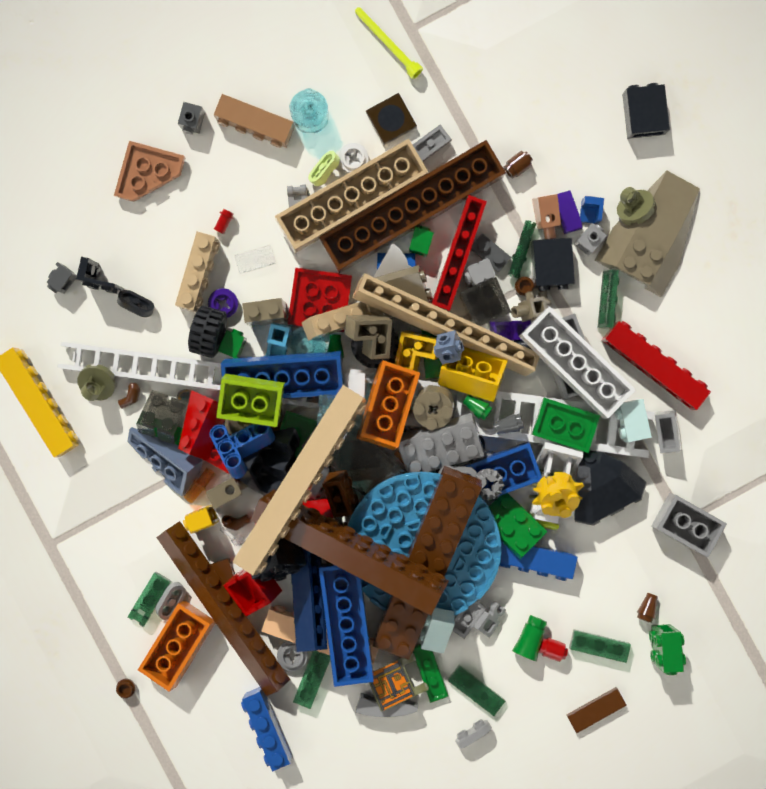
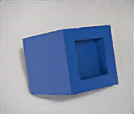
M585 196L582 199L580 209L582 223L599 224L602 221L604 198Z

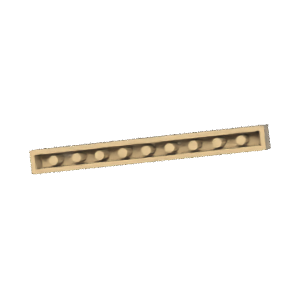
M364 274L358 282L352 298L435 336L456 330L464 347L508 360L506 368L525 377L536 369L539 356L529 348L368 274Z
M342 385L232 561L251 575L261 574L268 565L266 560L270 555L273 556L279 547L278 541L281 537L284 538L290 529L288 525L291 520H295L300 514L301 510L299 507L303 502L306 503L312 494L311 488L314 484L317 485L323 476L321 472L324 467H329L334 458L332 456L336 449L339 450L345 441L343 439L344 435L353 429L356 423L354 419L357 414L361 415L366 408V399Z

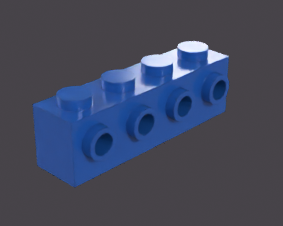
M260 687L246 692L242 698L241 706L243 711L249 715L250 719L248 721L251 730H255L257 734L256 742L258 747L264 751L266 766H270L273 772L289 765L292 754L268 697Z

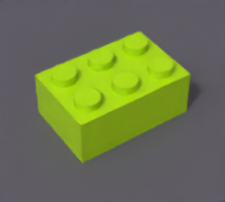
M225 374L221 379L217 418L277 427L280 420L285 383Z

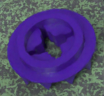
M226 288L213 291L208 298V307L225 311L227 318L236 313L239 305L237 296ZM227 298L226 303L230 308L222 307L220 309L217 299L224 301Z

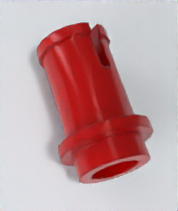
M223 208L222 212H219L221 215L213 229L225 234L231 219H234V214Z

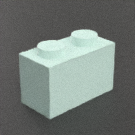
M644 399L624 402L614 412L616 419L620 422L621 427L618 430L620 438L624 442L652 438Z
M435 608L432 615L428 614L424 629H422L418 640H421V649L444 654L455 625L454 612Z

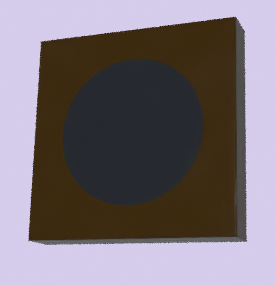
M399 93L365 111L383 145L417 128Z

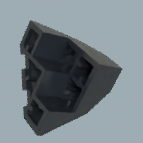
M295 428L274 431L275 440L273 443L243 458L247 472L239 480L263 496L272 490H277L297 457H294L297 447H299L300 437Z
M589 450V453L583 452V458L578 465L576 482L584 484L578 491L579 496L583 499L580 500L578 507L575 509L574 520L578 523L593 526L600 523L601 519L624 510V507L633 502L641 501L647 482L628 465L603 452Z

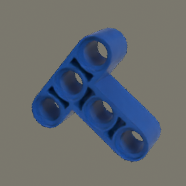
M251 424L232 435L229 434L224 425H216L209 433L231 477L235 479L242 478L247 472L243 458L270 445L275 440V434L271 426Z

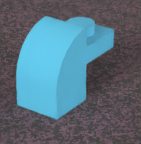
M275 322L271 323L265 356L286 355L291 340L292 327Z

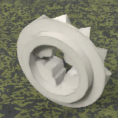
M358 143L344 145L338 155L340 157L339 164L345 172H352L366 164L369 160L367 150ZM357 153L359 162L354 161L350 164L348 155L354 156Z

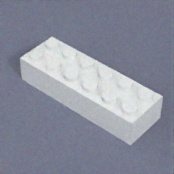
M550 306L519 336L603 419H608L636 390Z

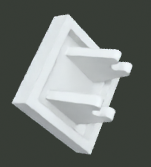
M545 442L536 462L539 469L544 470L543 477L547 478L550 472H565L572 476L583 458V451L560 446L556 443Z

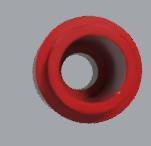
M547 637L542 639L539 653L543 657L561 662L562 659H566L568 648H566L565 643Z

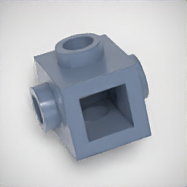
M456 330L438 334L436 345L434 346V354L436 357H439L441 363H454L461 360L464 345Z

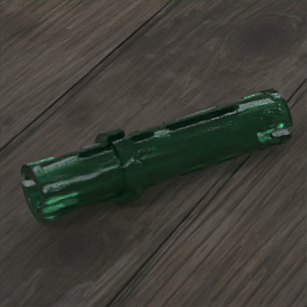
M529 220L524 222L516 252L512 255L513 261L508 273L510 277L513 275V278H520L523 264L527 261L526 255L535 226L537 225L535 222L532 224V221Z

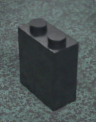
M650 83L639 87V85L628 86L622 94L627 139L665 135L670 130L665 84Z
M572 238L533 240L531 242L534 288H539V291H550V287H558V290L570 289L569 286L575 284Z

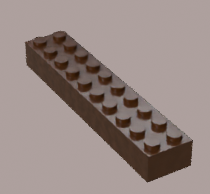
M484 140L320 236L319 239L340 274L414 231L415 227L419 228L467 199L468 195L474 196L503 179L506 172L488 141Z
M447 466L443 467L407 555L410 561L423 564L427 567V570L445 576L482 489L481 479ZM391 595L375 633L373 647L409 660L428 614Z
M272 490L259 499L250 521L257 523L277 490ZM303 503L299 507L301 510L300 514L295 520H291L288 525L290 529L284 537L286 540L415 608L432 615L449 582L442 574L433 573L427 570V567L423 564L414 563L407 556L391 551L388 546L373 542V539L369 536H362L356 533L353 528L339 524L336 519L321 515L317 509L308 508Z

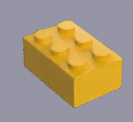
M464 347L461 360L442 364L438 385L494 402L503 380L508 360Z

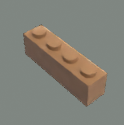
M221 94L213 114L218 124L224 127H228V125L235 127V130L242 134L248 132L253 134L255 139L260 141L268 140L271 145L281 148V146L287 148L295 128L294 122L225 94Z

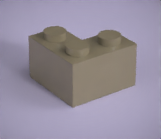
M383 314L346 315L345 335L354 341L363 340V354L370 359H386L390 357L392 319Z

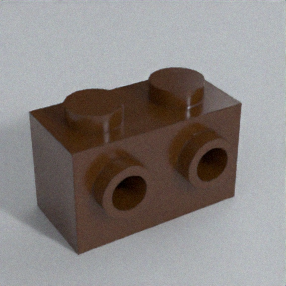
M347 470L328 473L322 485L334 518L352 515L358 504V496L353 491L351 477L348 476Z

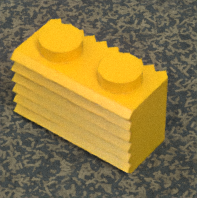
M212 505L185 515V520H183L185 529L190 531L191 534L219 522Z

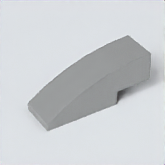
M360 693L356 706V713L374 717H397L418 711L417 702L406 700L381 712L375 697Z

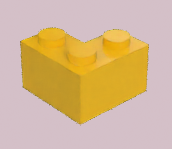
M408 330L402 331L395 364L418 372L421 357L434 360L439 358L434 354L437 337Z

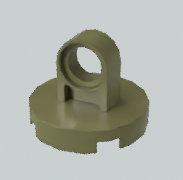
M627 187L620 195L617 214L621 221L627 225L635 222L641 224L653 215L656 201L649 191L635 190L633 187Z
M87 365L77 377V384L81 394L89 401L106 400L113 395L117 387L114 373L103 365Z

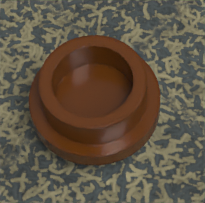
M520 277L515 282V290L521 296H526L525 293L532 292L534 289V283L529 277Z
M122 679L116 685V692L121 698H129L135 693L136 686L131 679Z

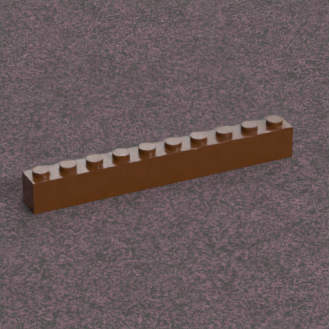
M180 521L157 536V540L265 695L268 696L278 692L291 679L247 616L244 615L224 588V583Z

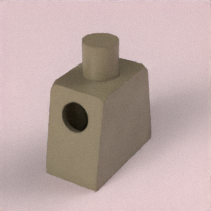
M231 478L205 493L213 508L216 509L242 495L241 490L248 486L239 479L235 481L234 478ZM233 486L235 491L228 495L225 489Z

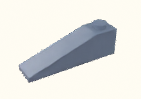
M133 427L129 429L127 442L142 458H147L151 462L155 473L159 471L164 476V482L168 487L180 496H184L199 475L203 460L178 449L179 445Z

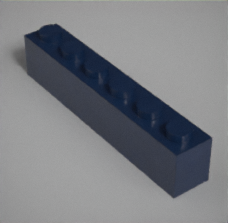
M302 548L307 565L300 568L298 573L291 574L297 652L328 649L326 622L319 573L321 558Z

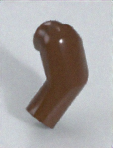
M130 383L128 385L127 397L118 400L121 409L139 400L141 390L137 383Z
M247 514L239 519L225 515L222 517L221 522L224 527L237 531L249 524L251 519Z

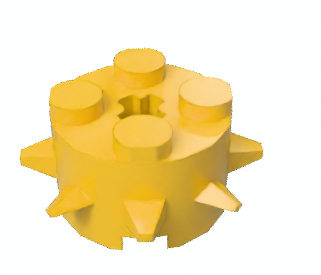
M554 472V476L542 477L537 487L533 488L538 493V496L532 503L533 505H541L542 512L545 515L567 518L571 516L572 512L578 507L580 500L583 499L579 496L578 491L584 484L575 482L570 474Z

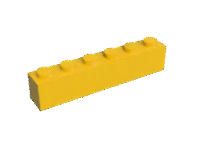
M12 347L0 355V372L54 458L61 457L79 445L77 442L78 437L73 430L70 431L67 426L68 421L63 414L60 415L57 410L58 405L56 401L47 394L48 389L46 385L37 378L38 373L36 369L29 365L27 354L22 349Z

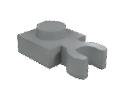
M495 601L491 603L490 611L488 613L484 611L474 625L477 630L489 638L500 623L497 619L506 611L505 608Z

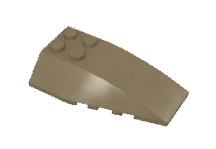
M666 170L648 190L656 201L653 215L641 224L635 222L627 225L620 219L610 231L594 261L610 270L613 268L618 269L645 284L644 288L662 297L680 265L700 188Z

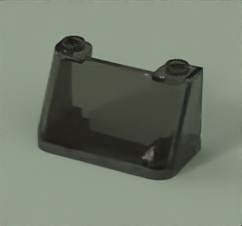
M354 425L353 429L344 435L343 439L345 441L341 448L334 451L332 455L334 458L330 465L336 471L347 470L348 476L352 479L353 487L365 496L381 482L407 472L396 464L379 446L357 439L359 428L357 425Z

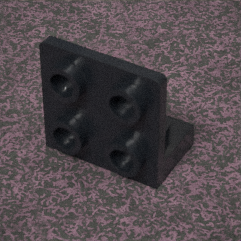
M81 256L76 280L81 281L83 286L94 290H99V287H101V290L113 294H118V291L125 289L114 283L96 280L101 271L99 263Z

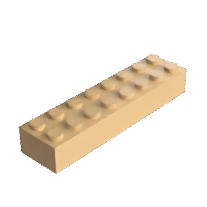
M407 139L275 215V220L293 251L297 253L318 241L319 237L428 174V170L410 140Z

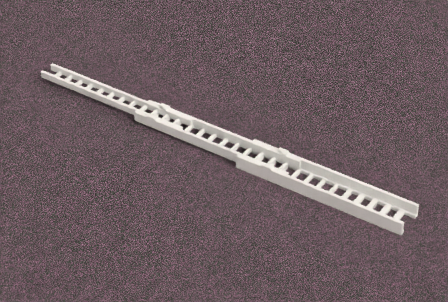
M62 341L60 343L62 347L76 348L72 360L75 364L58 363L57 368L81 371L84 368L81 366L83 350L96 351L94 366H97L98 364L100 365L101 353L106 352L114 354L112 372L115 376L220 390L221 385H214L213 379L215 367L221 368V363ZM120 355L134 356L131 373L118 371ZM139 357L152 359L150 376L137 374ZM158 360L172 361L169 378L156 377ZM177 362L191 364L188 381L175 379ZM196 365L209 366L207 383L194 382ZM366 378L365 395L367 383L373 384L374 379ZM418 380L415 390L420 392L421 389L428 385H440H438V382ZM447 388L452 395H457L455 417H459L461 415L463 396L467 397L468 394ZM498 391L493 429L479 427L480 419L476 416L474 417L478 433L482 436L541 444L545 442L555 443L531 435L540 404L544 398L541 396ZM321 396L320 404L306 402L307 397L282 399L283 404L328 409L330 406L326 405L327 396ZM548 398L599 415L588 403ZM502 399L516 401L515 414L520 413L521 402L535 404L531 434L518 432L497 434L494 423L499 421ZM646 411L647 418L654 420V412ZM615 413L609 418L606 444L596 443V428L590 450L649 458V450L634 448L635 441L626 442L625 447L615 446L618 425ZM414 416L407 417L405 425L424 427L418 423ZM556 443L557 445L564 446V447H568V446H565V445Z

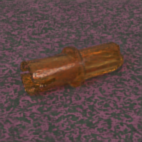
M206 467L200 477L193 481L194 484L184 495V498L188 502L193 503L201 492L206 490L205 487L216 474Z

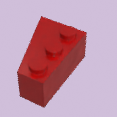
M191 390L178 449L207 461L214 445L209 434L210 430L216 425H223L225 419L217 418L218 401Z

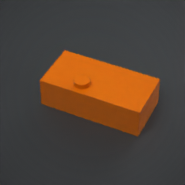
M384 360L378 365L357 439L391 450L399 447L420 372Z
M187 601L178 603L138 668V671L169 692L176 688L214 627V620Z

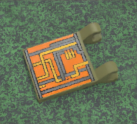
M413 653L409 660L401 658L374 671V682H369L381 712L429 689L427 683L419 684L414 688L404 666L416 660Z

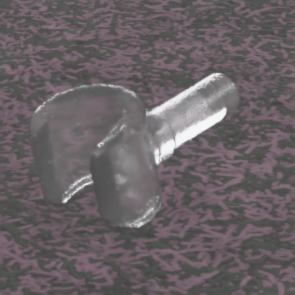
M223 526L220 528V531L231 539L234 546H241L246 541L240 533L234 536Z

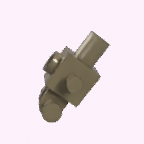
M533 292L525 293L527 300L511 308L512 317H521L522 322H533L552 304L551 300H548V292L538 293L540 297L534 298Z

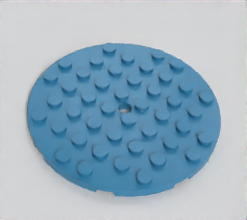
M411 472L397 475L381 482L371 489L357 504L348 526L362 536H369L373 539V542L379 545H386L391 551L407 556L441 474ZM478 496L444 576L449 582L436 608L453 611L454 616L467 610L470 605L484 596L492 585L500 565L501 538L499 528L492 511L481 496ZM362 580L364 594L370 598L374 605L385 611L391 594Z

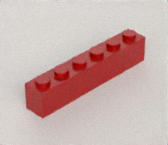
M468 195L431 302V304L448 312L451 309L487 201Z
M624 321L615 322L601 341L690 410H698L711 393L707 389L708 385L701 380L697 381L691 377L693 374L689 370L681 369L677 366L676 360L669 356H664L661 353L662 350L656 345L651 346L647 343L646 337L642 334H636L630 330L632 327Z

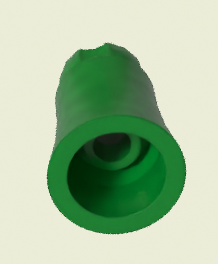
M530 615L512 651L537 662L547 621Z

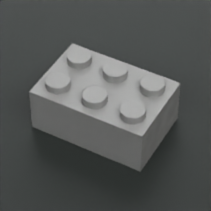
M669 493L651 527L699 554L709 557L727 523L678 495Z

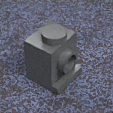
M57 262L55 265L58 268L52 270L48 276L47 288L54 293L61 292L65 294L76 280L77 275L64 264Z

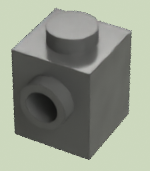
M183 102L177 124L184 133L191 135L193 133L200 134L205 115L203 107Z

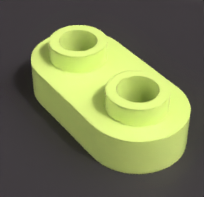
M334 151L324 154L310 172L309 181L314 186L325 184L330 174L338 167L340 157Z

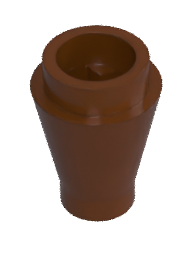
M651 593L646 594L637 610L638 619L652 623L656 616L658 596Z

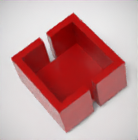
M244 569L234 574L223 585L245 616L272 603L283 591L275 579L261 582V579H252L251 574Z

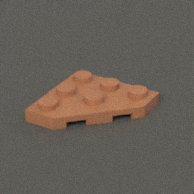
M129 141L114 196L132 202L137 201L181 176L186 157Z

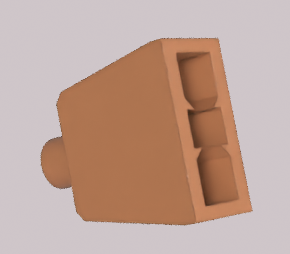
M558 195L533 198L532 204L537 229L544 230L545 239L556 238L555 226L561 225ZM547 215L550 218L549 222L546 221Z

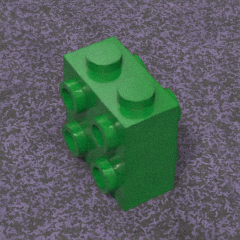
M671 624L651 625V631H649V640L653 647V650L650 651L651 661L666 675H677V672H684L683 665H686V657L682 652V646L685 644L684 635Z

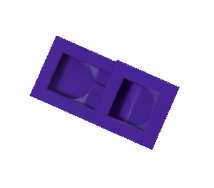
M571 191L558 193L560 226L563 233L568 234L581 230L583 226Z
M531 321L490 322V331L511 341L522 340L519 336L530 326Z

